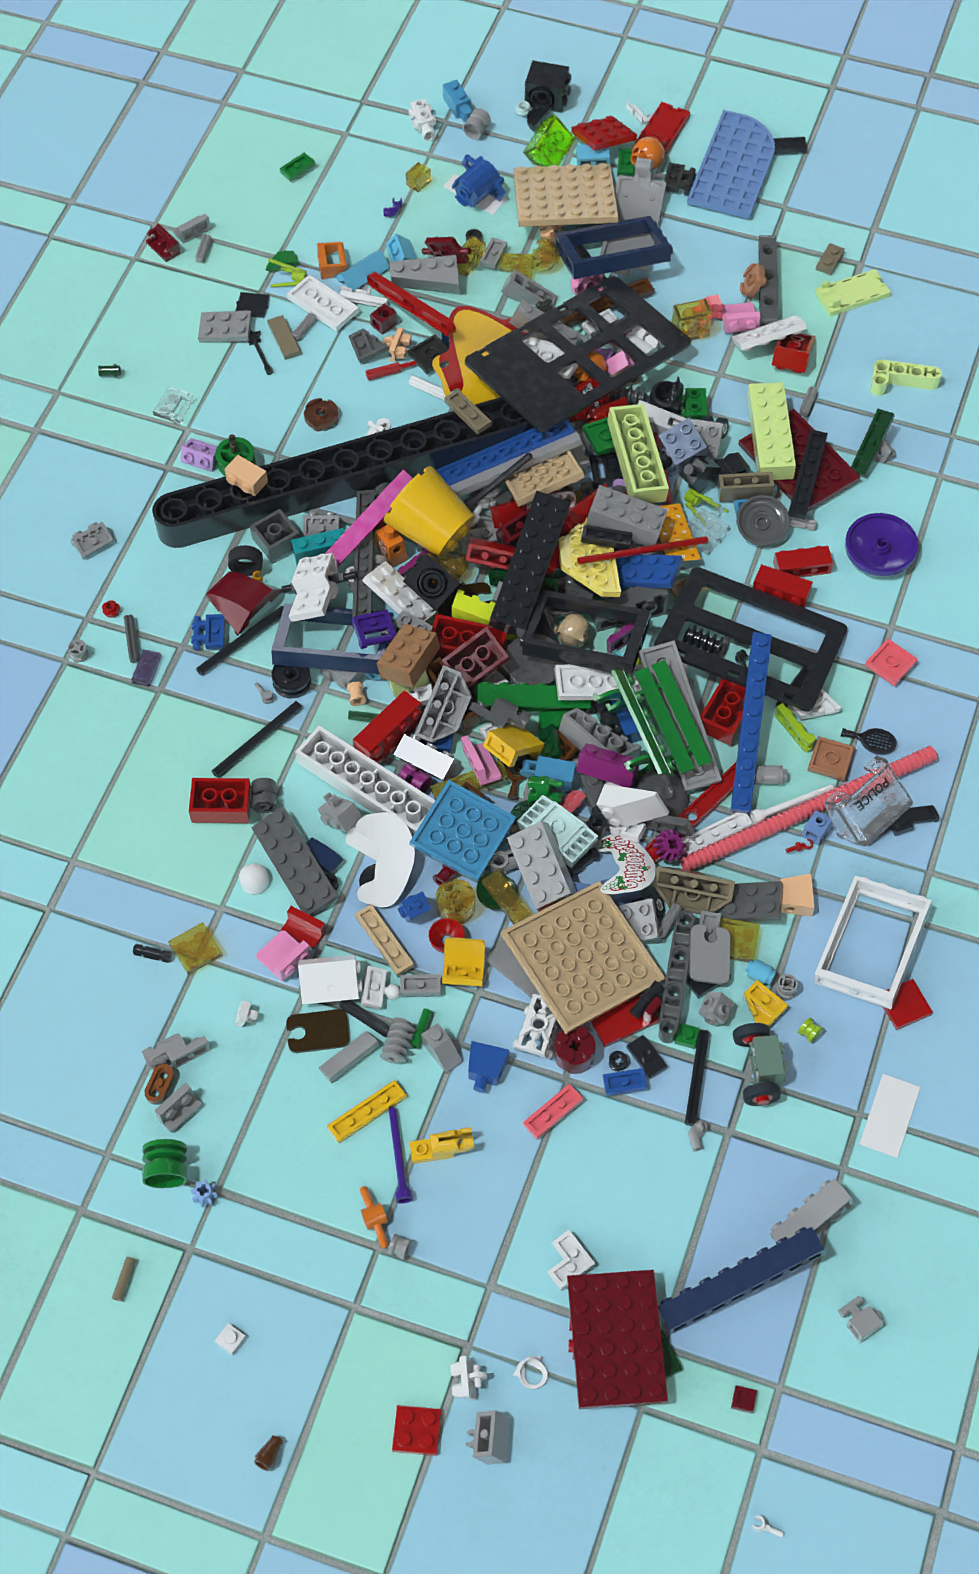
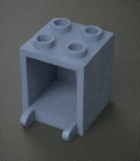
M690 417L658 435L662 445V449L658 453H666L667 456L671 457L672 465L675 468L668 472L669 477L677 473L680 476L684 467L695 456H709L707 446Z

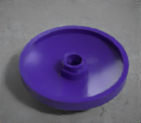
M872 513L860 517L849 527L845 538V550L850 561L860 570L876 576H892L905 571L912 565L918 551V538L913 528L903 519L886 513Z

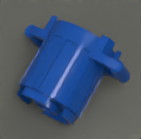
M466 154L462 161L466 171L452 184V189L455 188L457 194L455 196L457 201L464 207L468 205L470 208L479 204L489 194L496 200L501 201L505 195V190L501 187L504 183V178L500 177L493 164L484 160L482 156L474 159Z

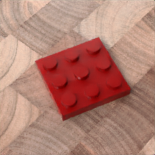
M606 116L600 120L594 119L591 122L579 123L571 127V133L594 151L637 140V134L614 116Z

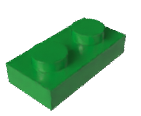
M619 149L617 177L619 175L633 177L634 165L631 162L633 149Z
M304 152L282 166L280 173L289 181H292L314 167L315 160Z

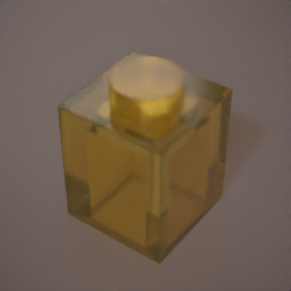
M419 162L406 172V185L417 192L421 191L431 182V170Z

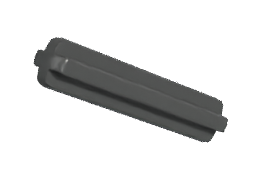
M131 614L125 615L124 624L129 660L131 663H138L140 658L134 616Z

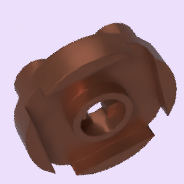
M316 398L306 404L304 420L315 431L330 428L338 422V408L332 400L328 399L326 401L322 400V398Z

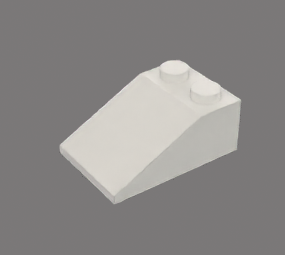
M604 784L597 802V806L609 823L617 827L619 825L630 826L669 814V810L657 792Z

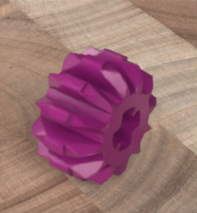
M668 829L667 832L663 830L660 832V835L655 837L657 843H654L653 847L658 849L655 852L656 855L661 854L660 860L666 859L670 863L673 860H679L680 856L685 854L683 849L687 845L682 843L685 837H679L680 831L674 833L672 829Z

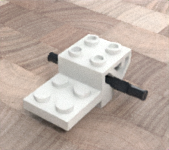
M333 553L300 559L291 581L292 583L281 586L283 593L297 592L289 614L291 622L325 616L330 599L337 596L339 588L336 584L348 582L351 579H358L357 571L338 573L337 561Z

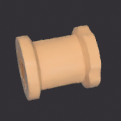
M357 681L347 685L352 706H361L367 701L363 695L362 682Z

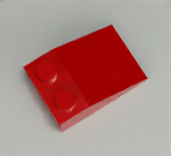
M803 333L786 335V338L778 340L771 366L781 370L790 369L795 373H805L816 336Z

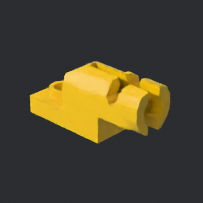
M471 1127L430 1134V1139L409 1142L413 1164L454 1158V1153L474 1149Z

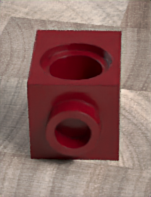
M384 303L370 314L371 326L383 335L397 324L396 311Z

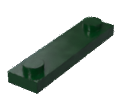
M877 409L851 465V468L859 476L867 477L895 417L894 413Z

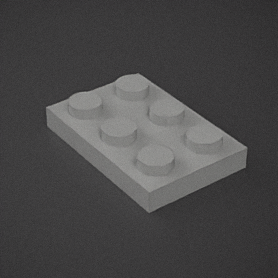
M251 310L201 312L198 333L199 343L249 341L252 320Z

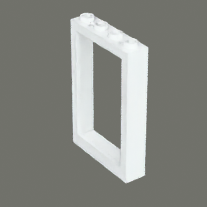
M855 876L816 969L814 983L892 1009L928 917L931 900L921 895L910 894L903 889L898 890L889 887L884 883L870 881L866 877ZM859 894L919 913L889 991L828 971Z

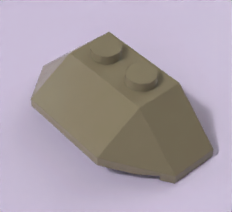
M657 866L653 886L669 908L673 903H676L682 907V911L687 910L692 913L701 914V910L715 912L731 902L735 881L717 875L681 868Z

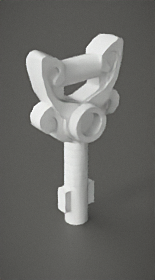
M484 488L473 491V493L469 494V498H473ZM495 488L477 503L473 511L475 520L471 527L479 522V515L483 508L496 505L495 499L500 496L501 488Z

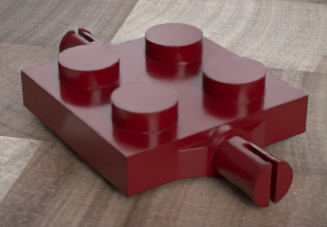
M451 236L427 237L424 243L428 248L422 249L423 255H431L433 257L456 255L457 264H467L469 260L467 254L470 255L472 252L470 247H461L457 240Z

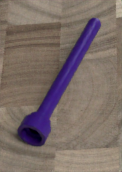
M391 1107L389 1109V1119L398 1180L395 1197L397 1203L404 1204L411 1202L413 1196L406 1183L397 1109Z

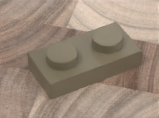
M829 243L816 265V270L832 275L844 254L845 248Z

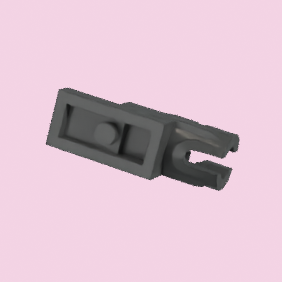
M504 698L495 699L489 710H487L488 706L480 701H477V703L472 702L468 710L500 728H503L505 723L508 722L507 725L523 730L532 715L525 710H522L517 715L518 706Z

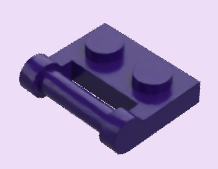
M388 610L352 617L351 621L360 649H365L367 646L379 643L392 642L396 636ZM386 630L388 632V634L376 636L367 639L365 638V635L372 634Z

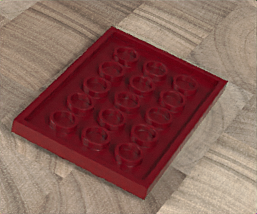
M795 409L788 412L796 464L794 479L773 480L790 500H792L810 430H814ZM751 433L740 439L738 445L756 463ZM827 442L825 443L808 511L860 481V476Z
M654 1269L567 1275L578 1409L668 1403Z

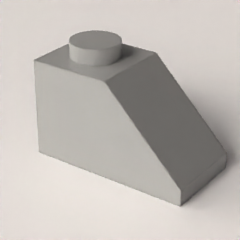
M438 1023L421 1034L422 1044L446 1074L463 1063L450 1037Z

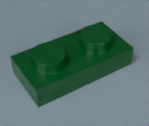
M550 724L538 733L539 740L545 743L542 754L543 757L559 759L563 756V750L558 730L555 725Z

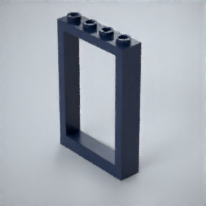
M651 216L555 233V248L573 279L671 261V254H673L672 245L668 243L667 237L662 234V230L658 228L656 221ZM649 233L656 243L654 246L584 259L579 257L574 246Z
M284 604L271 650L272 665L380 674L377 662L390 645V641L379 643L377 655L285 647L291 626L289 614L293 604ZM327 607L325 616L299 621L352 626L353 609ZM389 612L392 623H394V613ZM387 630L382 631L381 635L388 634Z

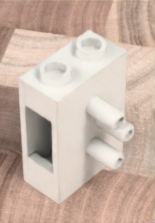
M355 955L298 961L302 1004L359 999V992H362V981L357 980V973H360V961L355 960Z

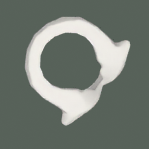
M528 1356L517 1365L513 1376H518L526 1388L538 1389L545 1384L548 1372L540 1361L541 1356ZM525 1363L533 1365L542 1372L543 1378L539 1384L531 1385L526 1381Z

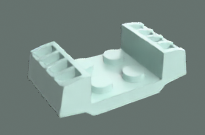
M544 795L517 820L520 830L540 821L549 823L564 862L570 868L581 859L598 839V835L590 830L584 822Z

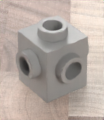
M707 992L698 1013L710 1025L725 1024L734 1003L722 992Z

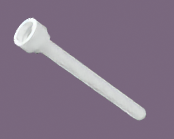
M830 784L765 810H752L749 813L750 819L755 825L766 820V817L802 804L805 801L807 802L809 799L813 800L814 797H818L820 794L823 795V793L831 789L834 790L835 786Z

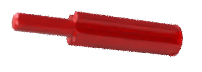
M415 360L402 364L396 362L365 370L367 380H372L399 373L401 369L415 366L417 363Z

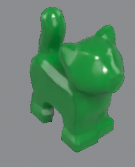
M531 775L528 780V788L531 789L530 793H528V802L537 801L544 795L560 805L565 793L551 792V787L560 788L564 786V782L557 781L548 776L537 777Z

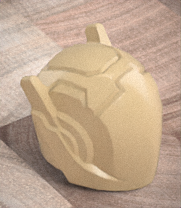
M580 614L567 615L562 623L554 628V631L558 632L559 640L563 645L582 648L590 637L588 630L589 622Z

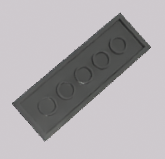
M283 805L251 827L301 911L314 916L340 897Z

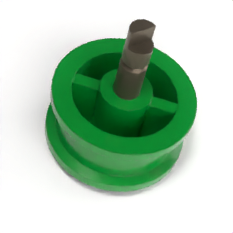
M231 434L228 439L223 440L216 448L217 466L224 476H226L225 468L237 455L256 465L253 445L244 438L235 437V435Z

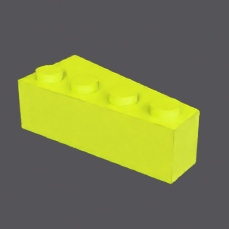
M458 589L452 605V617L489 625L495 603L491 601L489 604L479 600L480 597L472 595V597L466 596L464 591ZM508 634V640L511 642L519 638Z

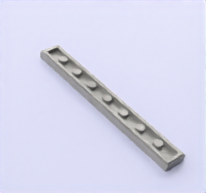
M575 432L528 452L532 453V459L515 473L581 446L582 441L578 433ZM525 454L455 483L450 487L458 497H461L487 486Z

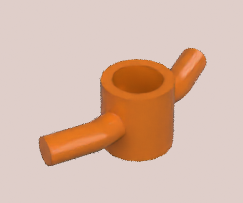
M363 1186L359 1191L366 1206L365 1209L360 1210L367 1230L374 1228L381 1249L388 1247L389 1243L382 1227L388 1221L382 1204L380 1202L374 1205L368 1188Z

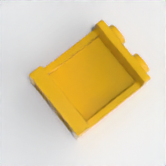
M509 725L489 730L483 747L508 767H512L515 765L518 756L529 754L534 759H538L545 743L525 728L520 730Z

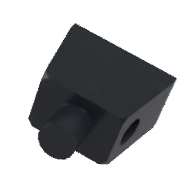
M695 456L684 467L680 476L695 491L701 493L721 467L709 456Z

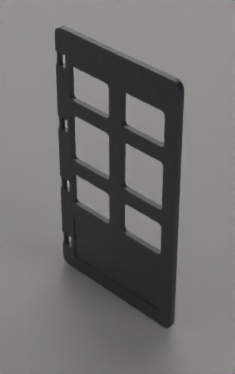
M610 276L599 284L563 302L558 307H554L525 323L524 326L516 328L489 343L479 351L466 356L464 363L538 431L546 432L689 348L691 339L620 278ZM603 287L604 290L600 292L598 289ZM602 296H606L628 314L629 317L612 325L588 304ZM565 308L567 311L562 313L560 310ZM574 312H579L598 328L601 333L579 346H575L551 325ZM637 326H642L665 347L652 355H646L623 334ZM525 329L528 331L525 334L521 333ZM536 333H542L565 354L551 362H545L522 341ZM609 342H614L634 359L637 364L614 377H610L589 359L587 355ZM486 351L489 353V354L486 355V356H483V355H482V353H484V352H486ZM576 363L600 385L582 394L558 372Z

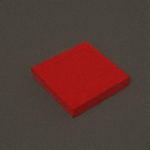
M914 979L901 984L892 1009L883 1007L896 1030L927 1018L933 1013Z

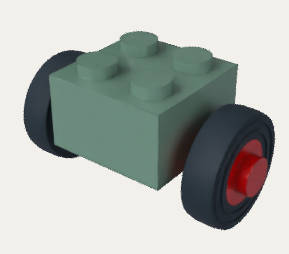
M748 1023L735 1028L733 1031L734 1043L738 1046L751 1047L749 1054L755 1084L743 1090L744 1102L751 1106H762L778 1101L781 1097L780 1088L782 1082L785 1081V1074H787L786 1061H782L781 1054H784L783 1043L779 1042L778 1035L770 1036L768 1025L763 1023Z

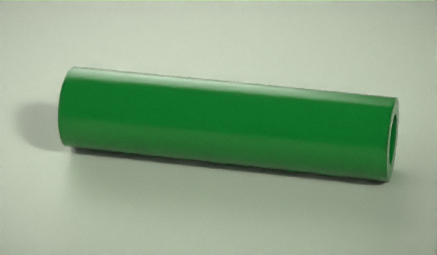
M423 1009L416 1032L410 1043L414 1049H419L421 1046V1034L426 1031L433 1013L429 1009Z

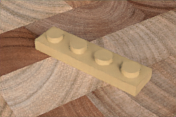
M372 904L355 913V918L397 977L414 967V963Z

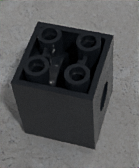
M532 60L525 80V101L530 104L531 108L536 107L537 109L547 106L551 107L553 112L562 113L563 107L567 106V95L570 96L571 86L569 84L572 74L569 73V66Z
M421 554L416 560L418 564L413 568L410 567L403 575L406 577L403 582L435 611L441 610L465 582L434 554ZM434 578L438 580V586L436 588L432 585V580Z

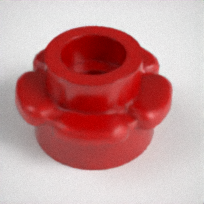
M110 600L102 605V612L105 616L113 618L118 615L120 606L115 601Z

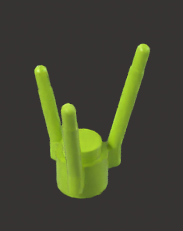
M270 258L268 259L269 262L282 266L280 270L292 273L291 280H294V282L270 284V287L296 286L306 278V270Z
M693 488L689 489L684 496V500L687 502L685 506L694 513L703 526H707L706 522L693 507L699 506L702 501L728 513V509L713 502L711 498L700 494Z

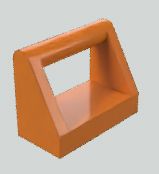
M343 242L317 243V258L321 279L331 278L348 269ZM338 251L340 264H327L326 256Z

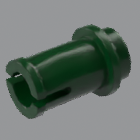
M117 364L112 366L99 365L98 374L100 377H117L121 375V368Z

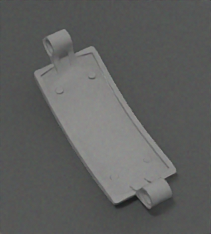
M637 157L634 177L618 176L615 188L618 221L651 216L656 221L657 226L659 225L666 182L651 180L654 163L652 159ZM649 233L606 240L603 242L600 255L654 246L655 242ZM649 265L631 269L647 271ZM631 269L615 271L612 273L629 275Z

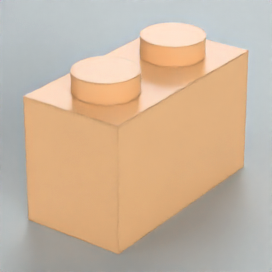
M239 455L225 468L226 480L231 485H236L245 493H250L253 496H256L268 483L267 472Z

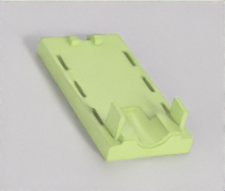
M874 269L829 284V281L823 282L821 287L816 288L815 294L831 317L888 298L891 295V291L885 283L881 282V276Z

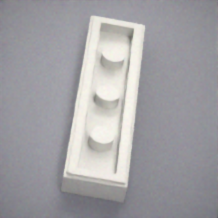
M736 812L693 833L692 836H686L682 843L687 845L683 849L685 851L684 856L686 857L687 854L691 855L692 852H697L698 849L702 850L703 847H707L709 844L713 845L714 842L718 843V840H723L725 837L728 838L729 835L734 836V833H739L740 830H744L747 827L750 828L754 823L748 814Z

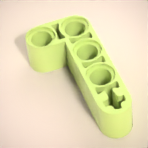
M878 360L874 365L870 390L876 396L885 394L887 384L935 390L939 387L942 371L938 367Z

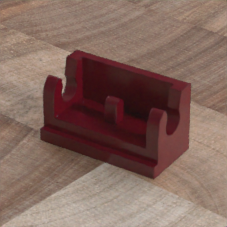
M159 223L146 233L147 236L153 234L152 237L146 240V244L165 262L180 254L179 242Z

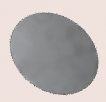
M534 634V639L556 643L547 636ZM520 637L509 645L506 652L511 660L505 663L509 674L520 683H529V685L548 684L556 679L555 665H564V663L522 655Z

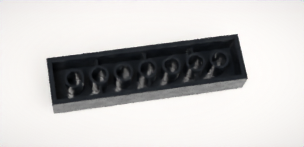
M536 490L492 611L488 627L520 638L522 635H525L571 502Z

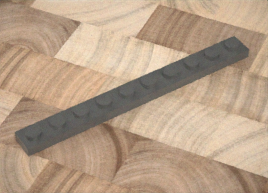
M375 490L357 491L356 520L375 500ZM374 530L355 549L354 571H357L358 579H354L352 617L372 613L373 590L362 580L373 571Z

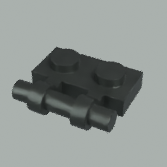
M669 162L664 182H666L665 191L678 193L679 188L684 190V195H689L693 181L696 178V169L692 167L690 170H685V165Z

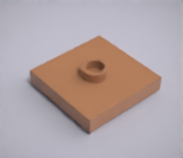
M818 736L807 771L845 781L855 746Z

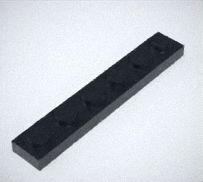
M810 430L788 511L789 517L806 519L828 433Z

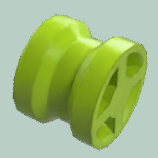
M809 1017L801 1025L797 1033L801 1036L804 1035L807 1037V1041L812 1043L820 1035L823 1027L816 1025L814 1020Z

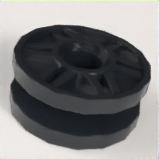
M283 665L273 666L271 672L273 688L280 696L288 699L298 698L309 690L311 686L310 668Z

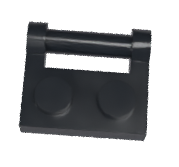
M605 453L599 456L595 454L588 457L593 477L592 487L594 489L605 483L607 486H612L614 480L623 479L616 453ZM602 462L605 478H600L598 463Z

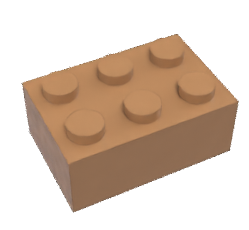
M404 623L377 662L380 677L414 688L440 649L437 634Z

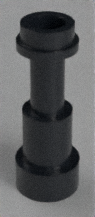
M596 848L589 849L588 854L583 856L572 868L566 865L571 878H573L575 873L583 869L585 864L591 860L597 861L600 858Z

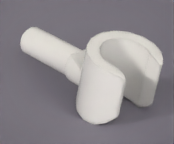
M755 1516V1519L763 1524L760 1527L752 1525L754 1531L758 1533L766 1531L781 1538L783 1537L784 1532L765 1524L763 1517Z

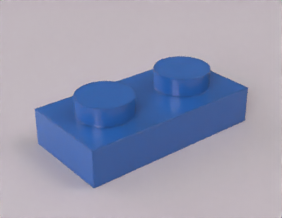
M643 1068L608 1073L602 1076L606 1096L647 1090Z

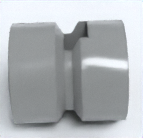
M481 108L474 109L463 125V132L471 139H479L491 122L490 115Z

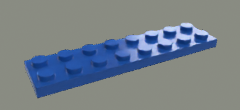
M568 419L546 432L533 428L441 467L436 471L451 486L573 434L575 431Z

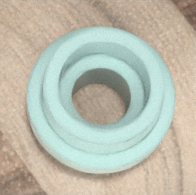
M520 101L515 108L516 113L520 116H526L531 110L530 104L526 101Z

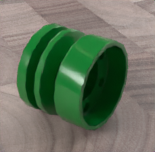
M157 1139L143 1145L142 1152L144 1155L142 1160L145 1165L142 1167V1182L144 1185L153 1188H174L186 1183L187 1167L183 1163L187 1160V1146L184 1142L174 1139Z

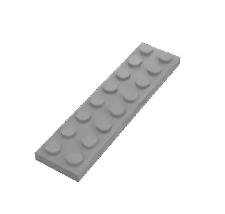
M675 640L639 650L638 654L643 668H649L656 684L659 681L651 665L666 660L713 761L698 767L693 754L690 753L689 756L695 769L684 774L680 773L675 762L685 791L689 792L721 782L722 779ZM660 689V694L667 706V709L680 734V737L685 747L688 748L689 745L669 705V702L663 692V689Z

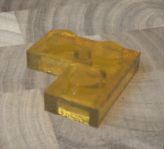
M501 253L499 271L513 272L517 270L531 279L534 254Z

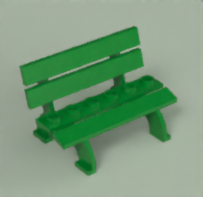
M666 660L651 665L659 681L658 684L655 683L649 668L646 667L634 672L642 689L641 691H635L633 687L635 681L631 674H627L624 670H612L611 673L618 688L600 695L597 693L593 694L595 701L599 704L610 699H619L613 705L610 703L605 704L608 711L612 714L626 706L628 707L649 753L624 763L630 773L634 772L633 767L648 764L638 771L639 778L645 772L656 769L658 775L667 774L673 777L675 775L672 770L675 767L672 761L675 760L680 773L684 774L695 769L689 756L690 753L693 754L698 767L713 762ZM660 689H663V692L669 702V705L689 745L688 748L685 747L680 737V734L673 722V719L667 709V706L660 694ZM643 696L646 697V700L653 712V715L671 751V755L665 756L664 753H666L667 750L663 742L659 743L657 739V736L659 735L657 728L655 727V725L651 726V723L649 721L651 715L648 709L643 708L641 702L643 701Z

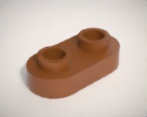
M168 1064L158 1065L147 1083L144 1094L147 1101L151 1104H159L165 1099L174 1080L173 1069ZM164 1074L168 1075L165 1079L161 1078V1076ZM155 1092L159 1093L157 1097H153L152 1095Z

